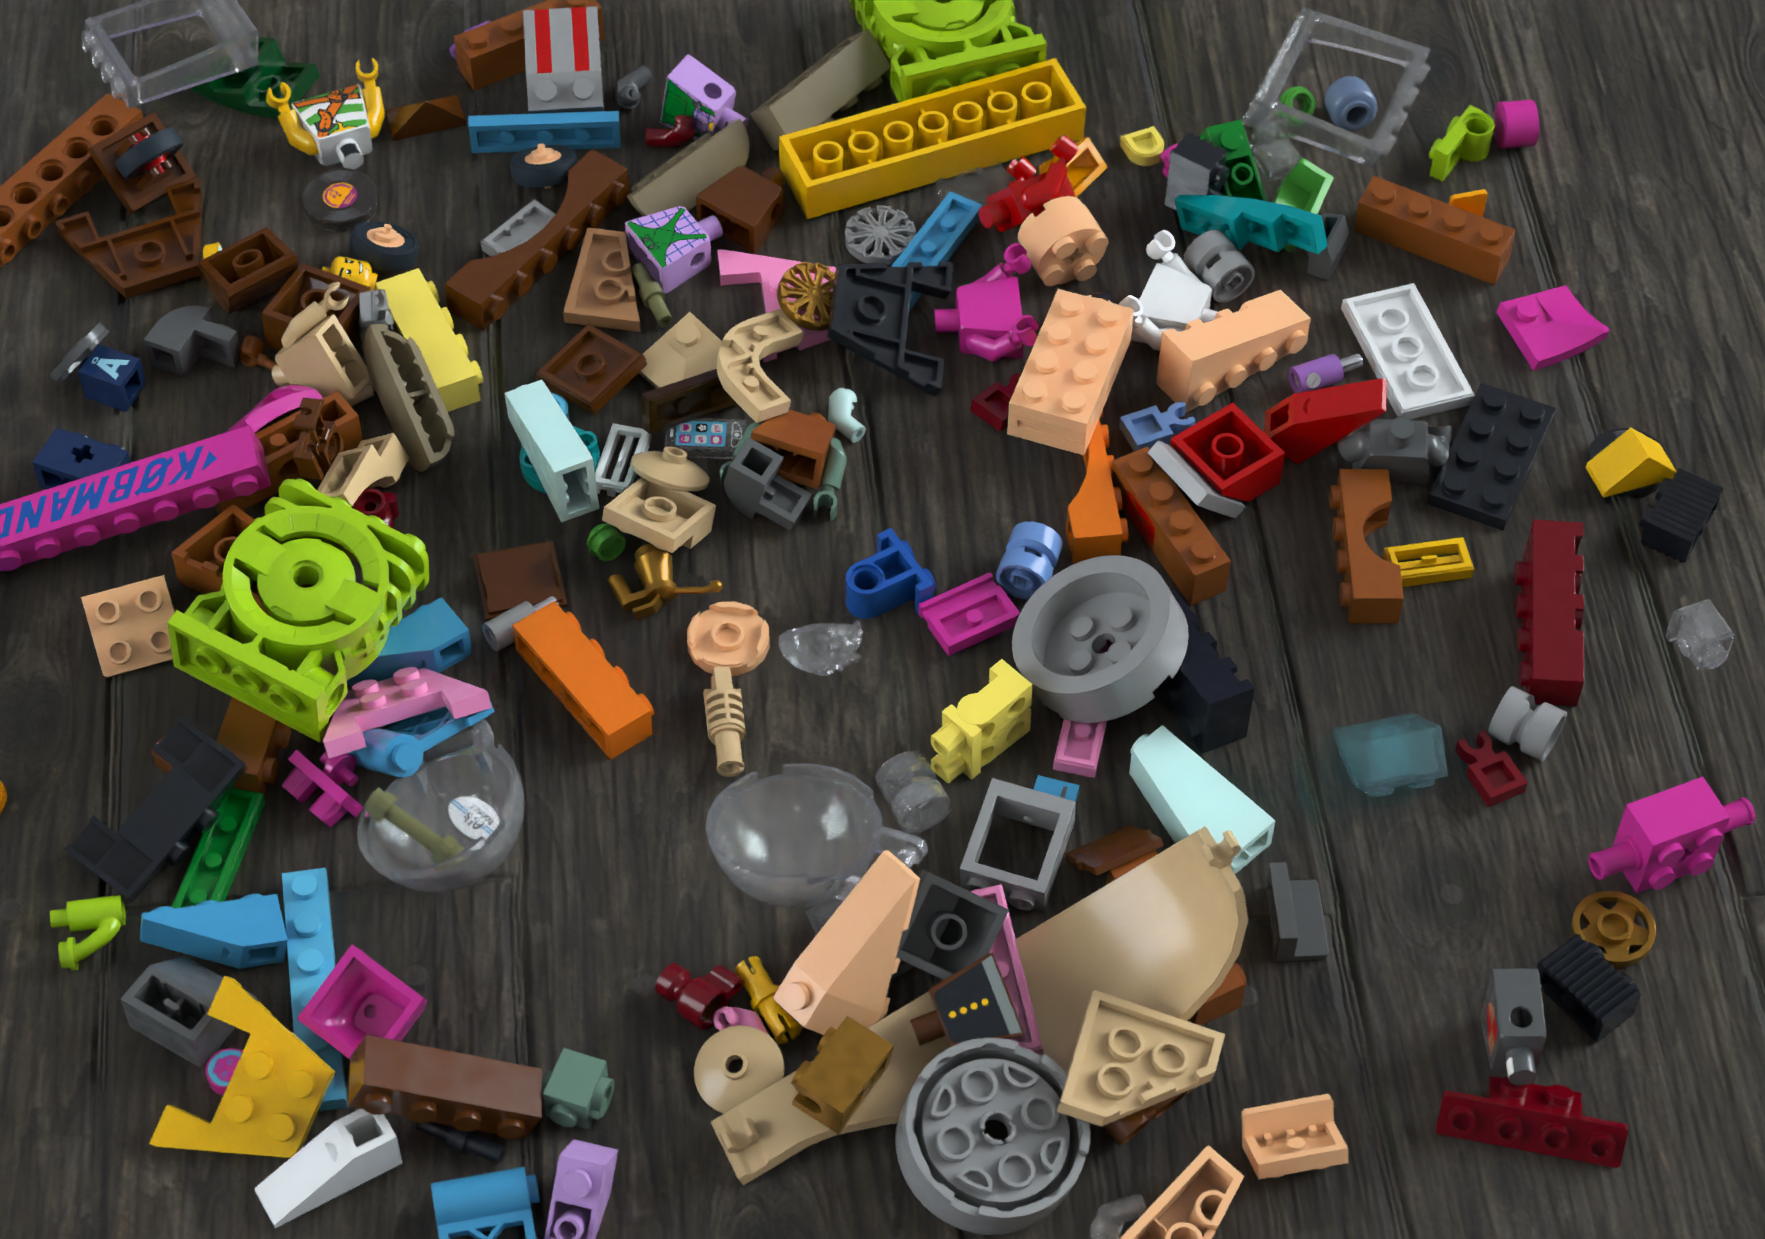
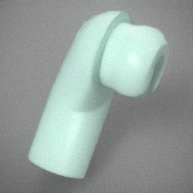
M839 388L829 397L828 421L833 423L836 429L851 442L856 443L866 432V428L851 416V410L854 409L852 402H857V397L852 390Z

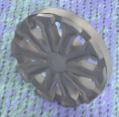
M877 205L876 208L872 209L866 207L858 211L854 217L852 216L847 221L845 245L856 259L864 263H886L891 265L894 264L915 237L916 228L913 221L909 219V216L901 210H893L890 206ZM885 252H889L890 255H885V256H884V253H885Z

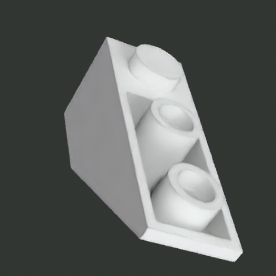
M359 1109L333 1122L254 1188L274 1227L277 1228L402 1164L397 1136L384 1114L374 1115L366 1112L364 1109Z

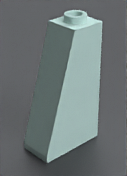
M543 380L528 385H521L514 390L505 392L508 418L561 523L599 509L593 458Z
M1163 725L1152 734H1144L1136 740L1130 751L1129 774L1175 844L1204 826L1207 827L1216 843L1219 844L1224 839L1222 833L1230 830L1241 847L1240 852L1233 858L1231 864L1235 874L1271 845L1275 820Z

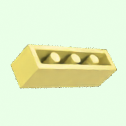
M419 268L376 282V290L383 289L386 292L389 309H391L394 318L395 332L407 340L411 337L418 345L447 412L481 401L478 384L483 383L482 372L475 360L469 361L467 357L469 355L468 348L462 334L455 335L452 330L454 329V324L447 307L440 308L438 304L439 295L432 281L426 282Z

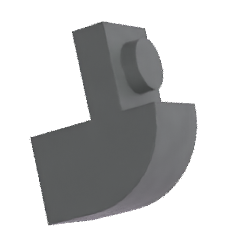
M185 306L168 312L156 322L144 338L150 366L181 377L187 375L200 356L234 368L240 361L241 350L237 331L227 325L213 323L211 309L204 306Z
M748 437L729 465L724 479L725 492L733 505L748 518L753 519L756 513H759L791 531L809 504L812 494L777 475L784 457Z

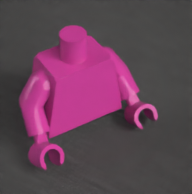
M1020 243L1011 244L1004 253L1006 264L1001 262L985 276L968 285L959 286L956 289L955 309H934L935 333L957 332L959 351L963 354L977 355L991 362L998 361L1003 357L1023 358L1024 345L1028 347L1034 346L1038 337L1035 331L1039 329L1038 323L1031 315L1022 316L1018 278L1013 277L1012 274L1014 271L1023 274L1030 269L1031 261L1026 256L1027 250Z

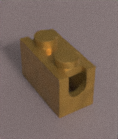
M847 1016L838 1029L830 1027L823 1035L817 1047L819 1054L813 1062L810 1063L805 1060L796 1071L791 1084L798 1090V1094L793 1099L792 1105L839 1134L889 1067L894 1045Z

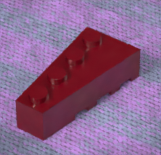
M1533 519L1523 560L1515 562L1514 585L1521 586V594H1517L1515 617L1516 619H1522L1523 626L1519 627L1517 633V651L1524 652V661H1520L1518 682L1519 686H1525L1526 693L1534 696L1535 704L1547 702L1551 705L1577 706L1584 685V631H1580L1583 620L1584 594H1579L1581 574L1584 571V555H1577L1580 541L1584 536L1583 522Z

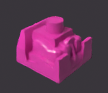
M351 944L296 1019L350 1059L365 1035L402 1041L424 1011L427 999L399 980L361 949Z

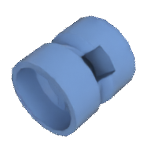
M1022 522L1017 524L1011 532L1006 552L1002 556L996 572V580L1002 589L1014 597L1029 600L1036 590L1053 576V569L1057 565L1063 547L1060 535L1052 528L1038 522Z

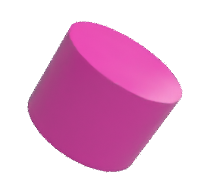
M1530 99L1497 103L1494 112V132L1498 146L1501 149L1535 146L1539 136V115L1535 102Z

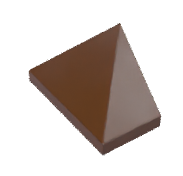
M457 95L385 110V116L394 141L466 125V119Z

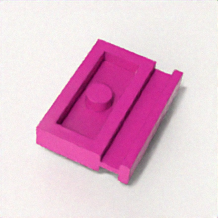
M991 572L918 605L919 616L921 618L924 617L928 623L929 630L948 656L1014 627L1020 614L1002 587L996 585Z

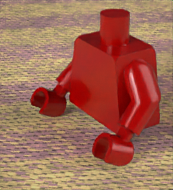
M1066 135L1059 137L1049 150L1059 159L1056 163H1050L1047 172L1033 177L1036 172L1035 167L1024 156H1021L1019 161L1012 160L1007 166L1006 171L1015 181L1010 182L1007 188L986 198L987 205L979 208V218L983 226L986 228L996 226L997 230L1002 233L1022 225L1032 212L1037 217L1046 210L1043 204L1050 200L1065 196L1076 197L1067 176L1068 168L1066 167V164L1078 152L1076 143Z

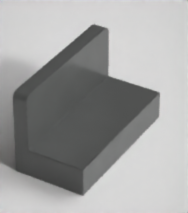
M1287 862L1269 863L1265 892L1275 961L1327 959L1329 948L1318 881H1289Z

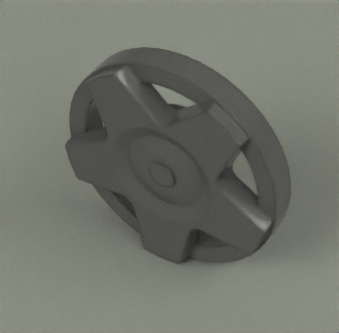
M99 322L86 337L83 336L62 358L63 361L50 373L49 377L55 382L62 383L110 331Z

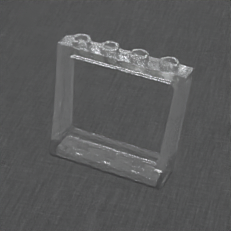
M142 0L86 19L85 30H82L81 35L84 51L91 52L95 68L101 67L104 83H111L114 99L122 98L128 108L258 65V30L236 0ZM192 16H201L220 43L172 65L144 76L136 77L116 49L111 38Z
M1303 7L1288 30L1242 122L1246 126L1287 136L1372 167L1380 155L1386 157L1393 147L1397 137L1392 135L1391 132L1392 130L1398 132L1408 116V113L1402 109L1403 107L1409 109L1420 89L1414 87V84L1420 85L1431 67L1425 63L1431 49ZM1306 42L1345 49L1397 63L1405 67V73L1373 139L1361 137L1285 105L1278 100V96Z

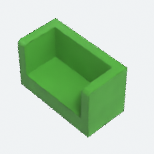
M1301 158L1280 182L1272 203L1288 205L1318 214L1334 177L1308 160ZM1287 244L1283 249L1290 253L1295 246Z

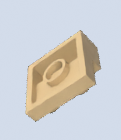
M641 477L604 506L602 521L617 527L624 533L641 538L658 549L673 553L680 546L691 549L711 532L716 505L687 491L666 488Z

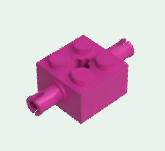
M1704 777L1697 778L1626 804L1612 847L1589 854L1588 864L1590 870L1598 880H1603L1622 871L1636 893L1650 888L1654 890L1662 889L1679 877L1690 873L1693 876L1699 875L1711 868L1724 833L1753 824L1756 818L1755 811L1750 801L1745 797L1722 805Z

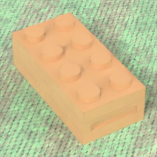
M1058 289L1009 402L1007 435L1085 455L1131 342L1134 309L1114 304L1110 300L1094 298L1092 295L1084 296Z

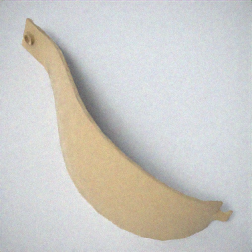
M1204 826L1016 939L1043 1046V1054L1053 1059L1067 1074L1093 990L1188 1021L1220 987L1240 954L1248 924L1244 891L1231 868L1232 860L1240 852L1241 847L1230 830L1222 833L1224 839L1217 844L1207 827ZM929 991L868 1027L869 1030L894 1045L890 1064L839 1134L792 1105L793 1099L798 1094V1090L791 1084L796 1071L711 1121L734 1172L743 1185L808 1146L832 1136L896 1124L898 1122L901 1108L922 1070L937 1055L950 1048L945 1036L920 1046L910 1022L911 1019L935 1011Z

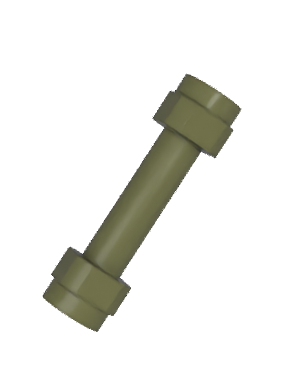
M378 787L363 808L370 813L369 816L379 823L386 819L433 852L431 860L450 870L465 850L463 846L458 844L459 841L449 834L442 838L396 805L398 800L396 796Z

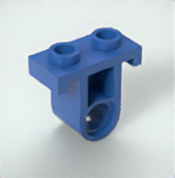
M889 528L877 534V553L855 563L846 572L845 605L853 616L861 619H870L915 599V612L918 614V605L933 598L936 583L931 572L927 568L922 569L917 563L909 543L906 540L901 541L893 529Z

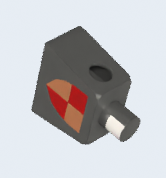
M1538 968L1492 969L1480 1016L1490 1069L1495 1072H1507L1509 1082L1514 1085H1527L1536 1079V1070L1538 1069L1546 1041ZM1517 1009V1014H1510L1513 1010Z

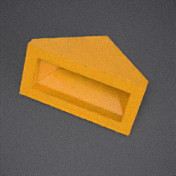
M1089 137L1083 138L1076 143L1078 152L1066 164L1068 168L1067 176L1076 198L1108 168ZM1054 156L1039 165V175L1047 172L1050 163H1056L1059 158Z

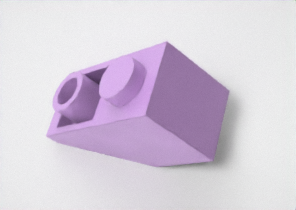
M573 1139L561 1152L557 1164L545 1239H596L611 1194L618 1154L617 1149Z

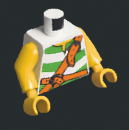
M372 58L374 70L369 74H365L360 70L359 60L356 63V75L360 81L364 82L365 89H361L359 84L291 103L292 110L288 105L291 95L290 87L286 83L281 82L280 90L284 95L283 99L274 97L269 87L266 101L270 107L279 110L281 115L277 117L290 145L310 156L314 155L321 165L328 166L342 162L345 169L353 170L359 168L364 162L363 155L369 154L373 150L371 139L378 136L385 117L380 86L376 87L375 80L378 77L377 61Z

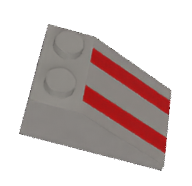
M597 6L523 10L529 114L604 111Z

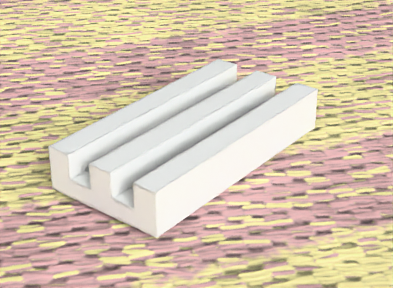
M612 424L595 471L597 494H600L602 489L607 490L608 496L615 497L617 492L622 493L638 480L639 475L630 466L625 481L621 482L635 439L640 438L634 454L647 452L652 441V434L641 428ZM621 435H624L626 438L611 480L605 479Z

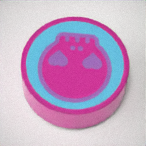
M236 1048L223 1049L216 1052L208 1060L206 1076L211 1089L217 1094L224 1095L243 1053L242 1050Z

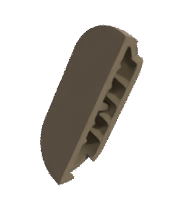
M741 118L728 122V126L714 134V136H711L709 132L704 134L631 187L633 193L627 195L632 206L643 216L677 206L685 207L689 211L696 206V195L735 168L745 166L749 156L750 144L747 130Z
M369 325L365 334L364 353L370 379L394 434L409 456L408 463L419 472L429 470L438 465L451 448L454 427L416 342L411 337L407 340L400 334L386 329L388 325Z

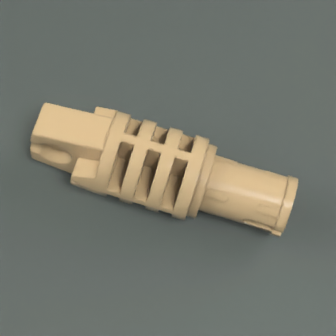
M713 667L711 689H704L703 692L708 738L716 747L717 772L722 776L732 777L744 771L740 742L743 740L746 731L741 689H733L730 667Z

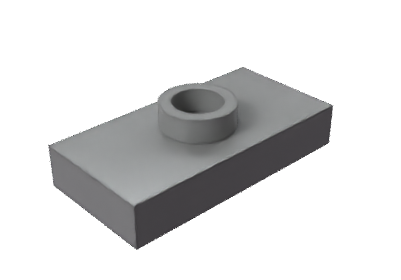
M535 199L481 241L482 251L489 256H494L513 249L540 232L556 213Z

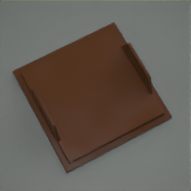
M553 540L472 555L486 621L495 618L524 601H528L534 606L551 596L556 598V603H559L560 608L568 606Z

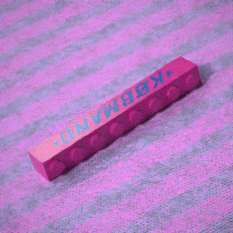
M248 425L0 504V572L15 570L21 565L43 558H53L71 549L94 545L100 540L112 536L131 533L138 528L153 523L169 521L179 515L201 508H210L217 503L239 496H248L257 490L270 487L263 445L251 426Z

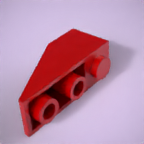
M1384 378L1295 393L1265 411L1264 433L1285 452V457L1298 465L1385 413L1387 381Z

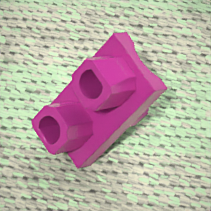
M298 750L289 757L288 760L296 767L281 786L302 804L318 786L322 788L324 793L309 810L330 828L347 811L356 818L364 807L339 786L345 782L351 787L358 781V776L353 773L356 759L351 753L328 759L325 752L320 758V762L325 765L323 772Z

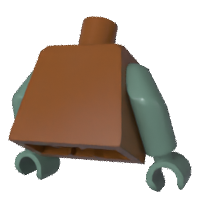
M790 409L788 413L759 423H751L746 428L733 456L737 455L748 437L783 456L784 458L777 475L786 480L818 489L820 486L823 487V491L817 493L814 497L813 515L816 517L818 508L827 505L831 507L830 521L835 519L838 501L835 491L840 490L847 463V457L841 441L834 438L836 426L826 421L819 413L813 412L806 415ZM728 461L720 467L719 472L723 487L725 476L732 461Z

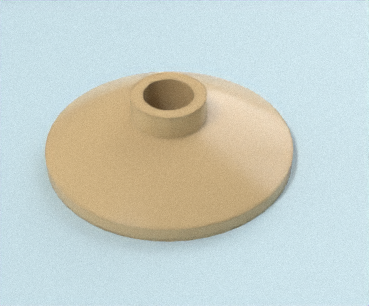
M664 447L663 452L647 451L636 453L630 461V466L635 473L654 484L679 491H701L707 488L709 484L708 474L697 464L686 459L687 453L676 447Z
M744 1025L725 1028L711 1036L700 1049L694 1066L695 1085L703 1100L711 1108L724 1114L783 1079L785 1071L783 1055L776 1042L760 1029ZM733 1060H742L743 1067L739 1072H729L728 1067Z

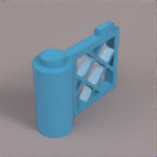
M491 703L492 708L454 719L447 707L435 709L400 720L386 729L374 728L363 732L367 747L349 753L355 757L357 767L405 778L413 775L422 764L424 751L490 716L495 710Z
M524 1166L431 1183L439 1239H449L470 1235L475 1239H497L504 1228L520 1225L525 1227L526 1239H536L531 1204L540 1202L535 1174L526 1176ZM491 1231L488 1237L482 1234V1232Z

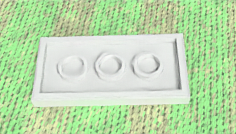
M1414 283L1342 300L1341 310L1377 379L1384 378L1387 381V398L1397 417L1414 419L1471 405L1475 395Z

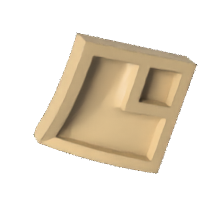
M689 312L643 353L647 365L639 374L657 389L717 369V357L722 341Z

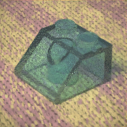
M1413 712L1332 729L1334 740L1352 785L1368 793V796L1390 795L1394 793V787L1408 784L1410 788L1429 787L1435 784L1434 779L1448 776L1441 726Z

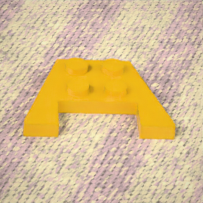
M224 976L207 1015L250 1033V1037L212 1122H209L173 1105H166L149 1144L155 1147L291 1158L302 1149L335 1071L293 1032H290L272 1016L266 1007L248 994L235 979Z

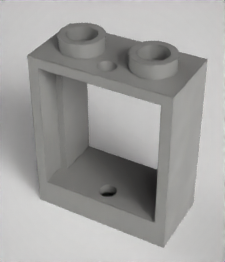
M992 778L960 867V887L973 891L1002 884L1005 899L1013 907L1025 911L1032 909L1045 911L1075 823L1076 802ZM995 814L1054 831L1038 880L978 863Z

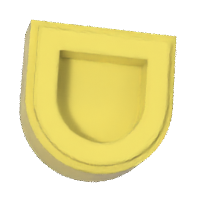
M1152 126L1121 136L1120 146L1133 163L1141 166H1151L1160 161V154L1164 151V140L1157 129Z

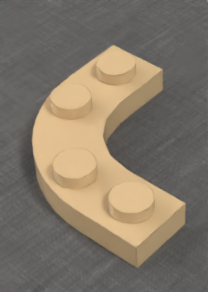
M781 309L747 319L735 325L724 336L717 357V374L724 390L756 423L788 413L791 400L767 377L760 367V360L764 357L801 344L804 332Z

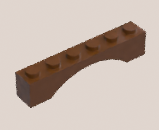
M591 149L568 170V187L564 201L556 215L540 232L511 250L491 257L469 261L445 283L448 310L483 331L495 320H499L519 297L525 296L535 282L544 274L551 272L564 255L569 251H573L579 245L580 241L585 237L587 227L598 228L609 213L617 206L625 203L628 198L627 195L630 193L628 168Z

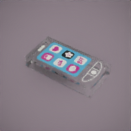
M696 418L667 428L664 447L679 448L687 453V458L734 459L733 453L747 428V420Z

